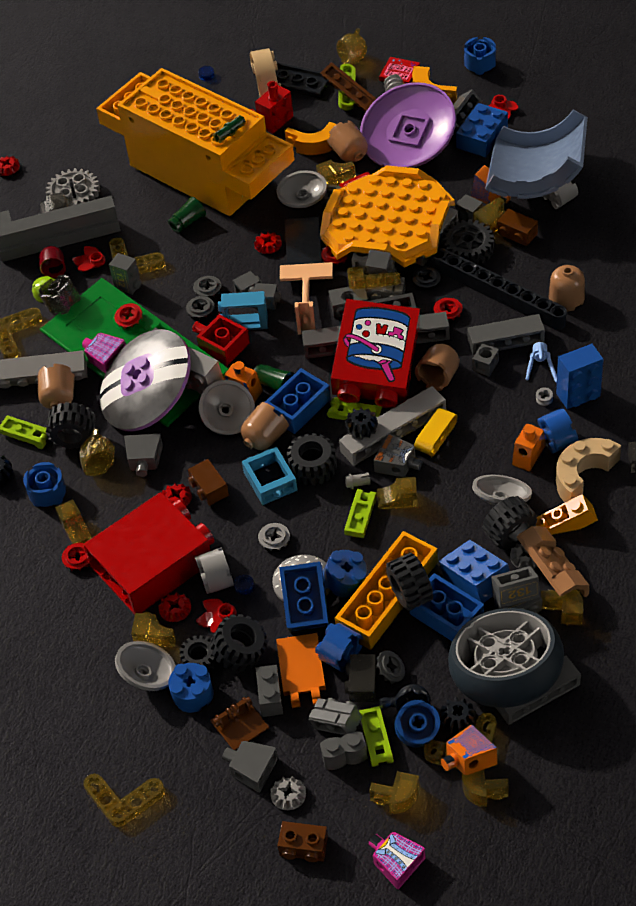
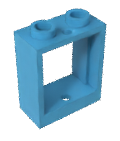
M264 291L221 294V301H218V311L222 312L220 315L240 324L248 330L268 329V312ZM229 308H258V313L229 315Z
M277 447L242 461L244 474L262 505L297 491L296 478ZM277 462L285 477L261 486L253 471Z

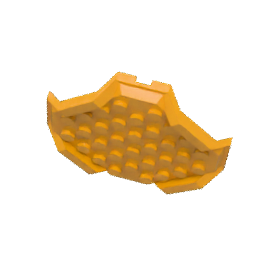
M386 165L372 175H367L347 184L343 188L333 190L323 211L320 238L326 246L330 247L332 254L337 260L350 252L369 254L370 250L391 253L392 259L405 268L415 263L416 259L423 255L426 258L437 253L441 227L449 207L455 206V200L437 180L421 169Z

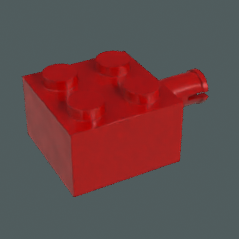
M269 81L267 83L268 91L255 101L256 112L265 118L266 131L273 134L293 117L291 91L279 86L275 81Z
M220 314L208 326L196 321L192 327V331L199 334L197 336L198 347L226 366L250 343L247 328Z

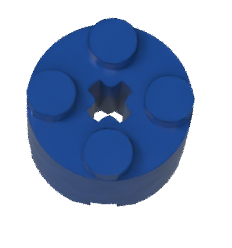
M475 37L468 40L464 47V66L477 75H482L484 72L495 67V42L487 37H483V39Z
M564 409L555 410L537 419L540 428L544 430L545 441L548 440V447L552 454L578 441L576 430L572 429V421Z
M41 462L32 466L33 469L29 472L27 470L23 482L29 499L34 506L47 507L58 505L63 501L66 485L59 468L50 462Z
M350 550L332 552L323 570L325 588L327 589L328 587L332 594L338 597L352 596L363 583L367 574V566L362 554Z
M331 623L326 628V635L323 641L319 642L316 646L315 653L318 654L321 661L340 672L346 671L344 667L346 665L351 666L357 659L362 648L359 641L360 639L363 640V636L341 623L335 625Z
M197 663L178 664L175 666L168 681L173 702L180 710L189 713L202 710L201 708L206 704L208 706L213 699L214 690L207 668Z
M413 700L406 703L399 710L395 719V732L398 738L410 747H423L429 744L437 735L440 727V717L437 710L422 700ZM415 719H417V722H422L420 728L412 725Z

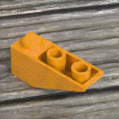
M582 494L538 516L536 526L546 527L551 535L582 529L598 521L593 505Z

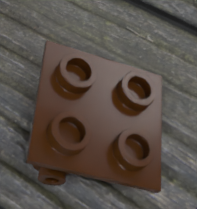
M243 697L241 701L232 704L230 708H226L224 712L215 715L210 720L233 750H237L241 742H249L269 729V726L252 706L253 703L249 697Z

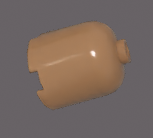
M352 121L344 124L340 122L330 130V137L327 139V142L343 161L354 163L365 156L368 150V143Z
M562 265L552 272L550 279L549 299L564 306L567 311H573L575 307L580 304L582 305L585 300V278L583 272L573 265Z
M446 344L431 346L415 367L417 380H422L427 384L426 388L433 386L437 391H441L449 384L459 367L460 359L457 352Z
M54 364L53 367L46 368V366H43L39 370L38 398L45 408L50 410L53 406H58L59 403H72L75 374L71 372L70 367L63 364Z
M262 402L242 424L241 434L244 439L243 442L248 448L261 451L270 448L289 427L285 417L282 414L278 416L273 411L275 408L272 405Z

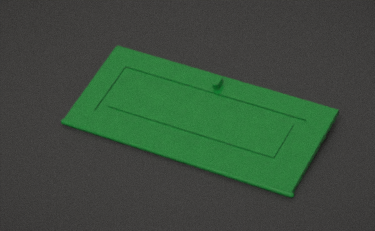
M103 278L98 280L40 328L41 332L67 352L84 351L85 348L82 347L83 340L85 338L93 340L98 333L124 339L127 345L139 335L152 331L156 327L157 329L176 333L185 341L188 347L210 356ZM125 304H137L143 312V319H140L139 324H134L132 328L130 326L126 329L122 326L119 327L115 322L116 311ZM87 359V367L104 379L105 373ZM219 362L224 377L228 368ZM185 388L173 408L159 422L169 427L172 422L200 399L201 395L193 389Z

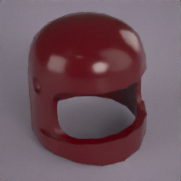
M48 246L42 249L39 254L41 273L52 278L63 276L66 271V264L62 251L55 246ZM63 264L60 272L55 274L49 272V268Z

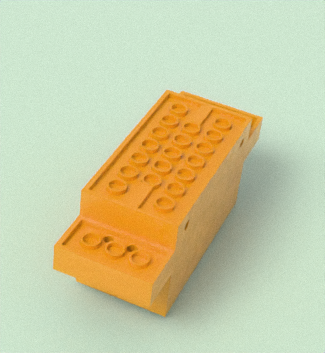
M163 68L151 77L142 72L138 73L96 108L99 123L124 136L130 166L228 216H231L247 200H252L295 160L293 144L266 132L263 115ZM238 115L244 117L246 124L239 128L233 136L225 138L221 143L214 139L213 134L220 130L226 122L234 120Z

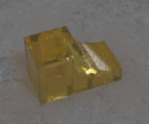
M328 160L316 165L317 173L325 178L327 185H339L356 177L355 165L352 161L348 163H335L332 160Z
M498 197L474 213V222L475 220H478L479 224L483 222L485 226L488 225L493 233L497 232V220L504 213V200Z
M416 477L396 478L395 483L377 489L378 509L417 507Z
M74 500L55 507L59 521L72 544L86 543L92 539Z
M149 612L135 613L131 632L133 641H145L157 646L175 647L176 638L174 630L160 625L156 614Z

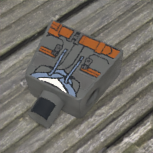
M388 433L374 458V471L376 473L404 477L410 468L420 470L423 460L415 457L414 445Z

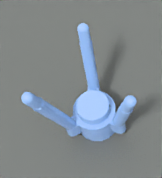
M543 342L535 343L532 347L533 352L530 353L526 380L530 378L534 359L539 362L547 359L553 378L557 383V374L550 357V352H547V345Z

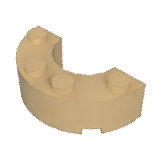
M269 48L250 52L253 74L256 75L260 97L268 91L267 83L269 81L277 82L275 70H278L274 52L270 51Z
M603 438L583 439L569 445L561 453L556 468V485L561 499L566 503L583 494L584 480L579 476L582 471L590 468H601L609 471L620 460L621 445L610 439Z

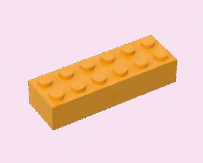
M404 531L335 617V624L341 623L361 634L363 640L360 639L359 644L370 650L403 609L389 583L386 564L405 554L412 553L419 559L427 575H429L438 563V550L436 547Z

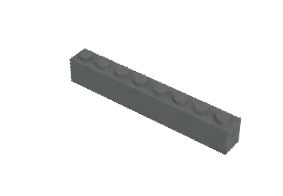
M446 312L420 315L417 344L450 340ZM341 326L302 331L305 359L335 355Z

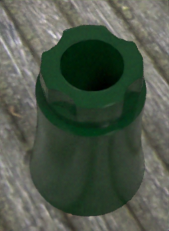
M190 197L168 220V224L174 232L180 233L198 219L206 216V211L196 198Z
M262 364L257 365L254 369L257 372L261 385L277 391L294 375L293 372Z

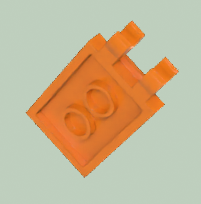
M317 633L276 639L284 696L290 695L292 708L300 707L299 694L311 692L313 705H315L317 700L321 699L320 691L326 690L322 661L319 659L318 654L315 653L316 646L319 643Z

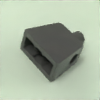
M161 435L124 436L130 470L136 471V475L139 477H145L148 470L157 469L163 449Z
M243 741L237 751L227 747L222 759L230 762L229 769L234 778L260 793L278 760V755L275 747Z

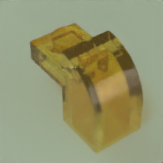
M573 589L564 596H559L555 590L541 591L542 609L561 610V624L582 625L583 598L576 589Z
M484 770L470 775H464L461 772L463 792L466 798L473 804L487 807V798L499 800L508 797V779L485 780Z
M397 771L393 787L371 783L369 789L370 801H374L379 805L389 804L390 813L393 814L407 811L416 801L420 787L419 776Z

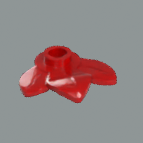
M504 95L494 96L491 104L488 105L507 111L508 119L511 117V111L518 110V105L514 101H508Z
M91 246L84 247L85 255L72 258L74 264L79 266L78 271L82 272L89 271L94 267H100L106 261L105 256L97 248Z
M208 599L203 601L207 612L201 615L196 622L202 627H210L211 633H215L224 618H229L233 614L236 616L237 612L235 607L229 603H223L219 599Z

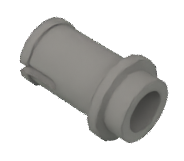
M369 473L345 476L346 487L353 489L356 486L370 485Z

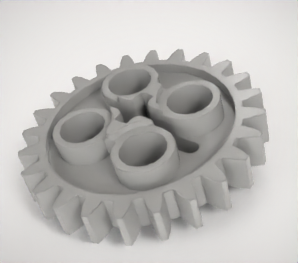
M76 168L73 172L68 169L67 173L61 171L62 175L56 174V179L51 178V182H48V187H46L47 199L57 209L95 200V197L99 196L98 192H100L97 176L94 177V173L89 174V170L83 172V169L77 171ZM70 181H73L76 198H73Z

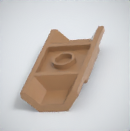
M531 526L517 536V539L559 596H564L573 589H579L584 597L589 595V584L581 573L575 570V566L566 558L564 551L556 547V540L546 527Z

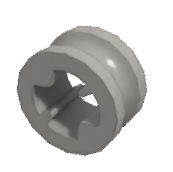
M549 388L537 390L536 402L538 404L546 406L552 403L553 393Z

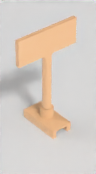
M332 262L280 265V282L303 281L302 302H295L298 335L302 334V331L316 329L313 301L309 302L310 280L333 279Z

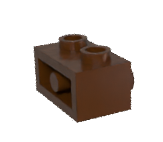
M507 209L497 220V234L528 246L538 234V221Z
M209 459L188 469L189 477L187 479L190 486L197 489L201 501L205 500L208 506L229 496L226 482Z
M282 821L277 845L279 856L290 860L301 858L308 862L324 861L328 841L327 827Z

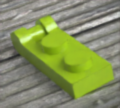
M334 397L331 399V408L328 409L327 416L329 418L346 420L348 413H352L353 409L360 410L362 407L363 410L369 408L378 417L381 416L383 410L382 407L376 405L346 403Z
M8 415L0 425V434L33 444L39 449H43L46 445V440L49 439L46 435L45 427Z
M357 489L345 525L344 535L364 538L373 506L377 499V492L370 491V493H366L364 490Z
M380 706L359 710L362 715L361 724L372 767L379 766L378 763L387 762V764L394 762ZM384 749V753L376 755L375 750Z

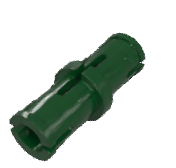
M238 115L234 120L226 122L220 130L213 134L214 139L221 143L225 138L233 136L239 128L246 124L244 117Z

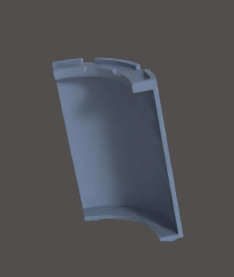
M573 109L559 124L538 132H521L503 126L495 138L485 190L503 197L511 196L517 197V199H529L557 191L564 184H568L583 168L588 117Z

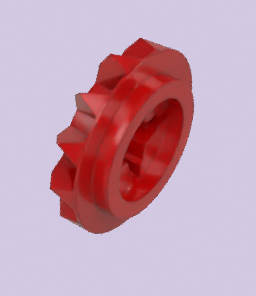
M7 155L5 158H0L1 176L12 175L20 168L19 160L14 156L9 157Z
M269 232L267 234L261 233L260 236L256 237V241H254L255 249L263 254H271L278 251L282 245L280 235H276L275 232L272 234Z
M326 246L321 253L325 263L332 262V264L337 266L339 263H345V260L349 259L348 253L337 260L335 256H332L329 246Z
M442 298L435 303L434 313L446 312L447 319L454 321L455 317H460V313H462V304L454 298Z
M125 304L116 311L115 322L119 327L122 326L126 329L130 326L132 328L134 324H139L140 319H143V312L137 304Z
M174 483L173 486L167 485L166 490H162V494L171 503L178 499L187 506L192 499L189 486L186 487L183 483L180 485ZM173 493H175V494H177V495L179 494L180 499L177 498L176 496L173 497Z
M84 543L71 544L63 551L62 562L66 568H70L72 571L74 569L81 571V568L88 567L89 561L84 549ZM76 553H78V555H80V560H79V561H76V559H75V558H76V555H77Z
M177 592L175 595L168 594L165 599H161V604L158 605L161 617L169 622L181 621L191 611L190 600L184 594L179 595ZM178 604L179 608L174 607L173 609H171V605Z

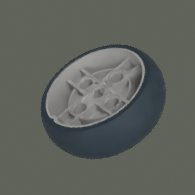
M519 608L496 609L474 617L457 632L449 650V671L456 686L471 700L484 706L495 708L516 707L538 699L554 685L563 667L564 648L556 629L539 614ZM542 646L546 650L542 657L538 659L537 649ZM474 656L475 665L469 669L467 664Z

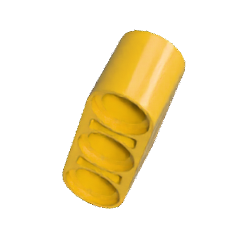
M438 408L416 438L415 450L429 456H434L454 428L458 418L457 414Z

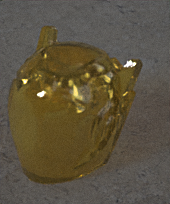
M359 28L356 29L354 34L348 33L344 35L336 44L337 53L342 59L341 62L343 64L354 65L360 62L367 53V45L365 40L359 35Z
M93 429L91 437L80 448V464L84 474L87 476L101 475L106 473L114 464L115 446L109 439L98 434V429Z

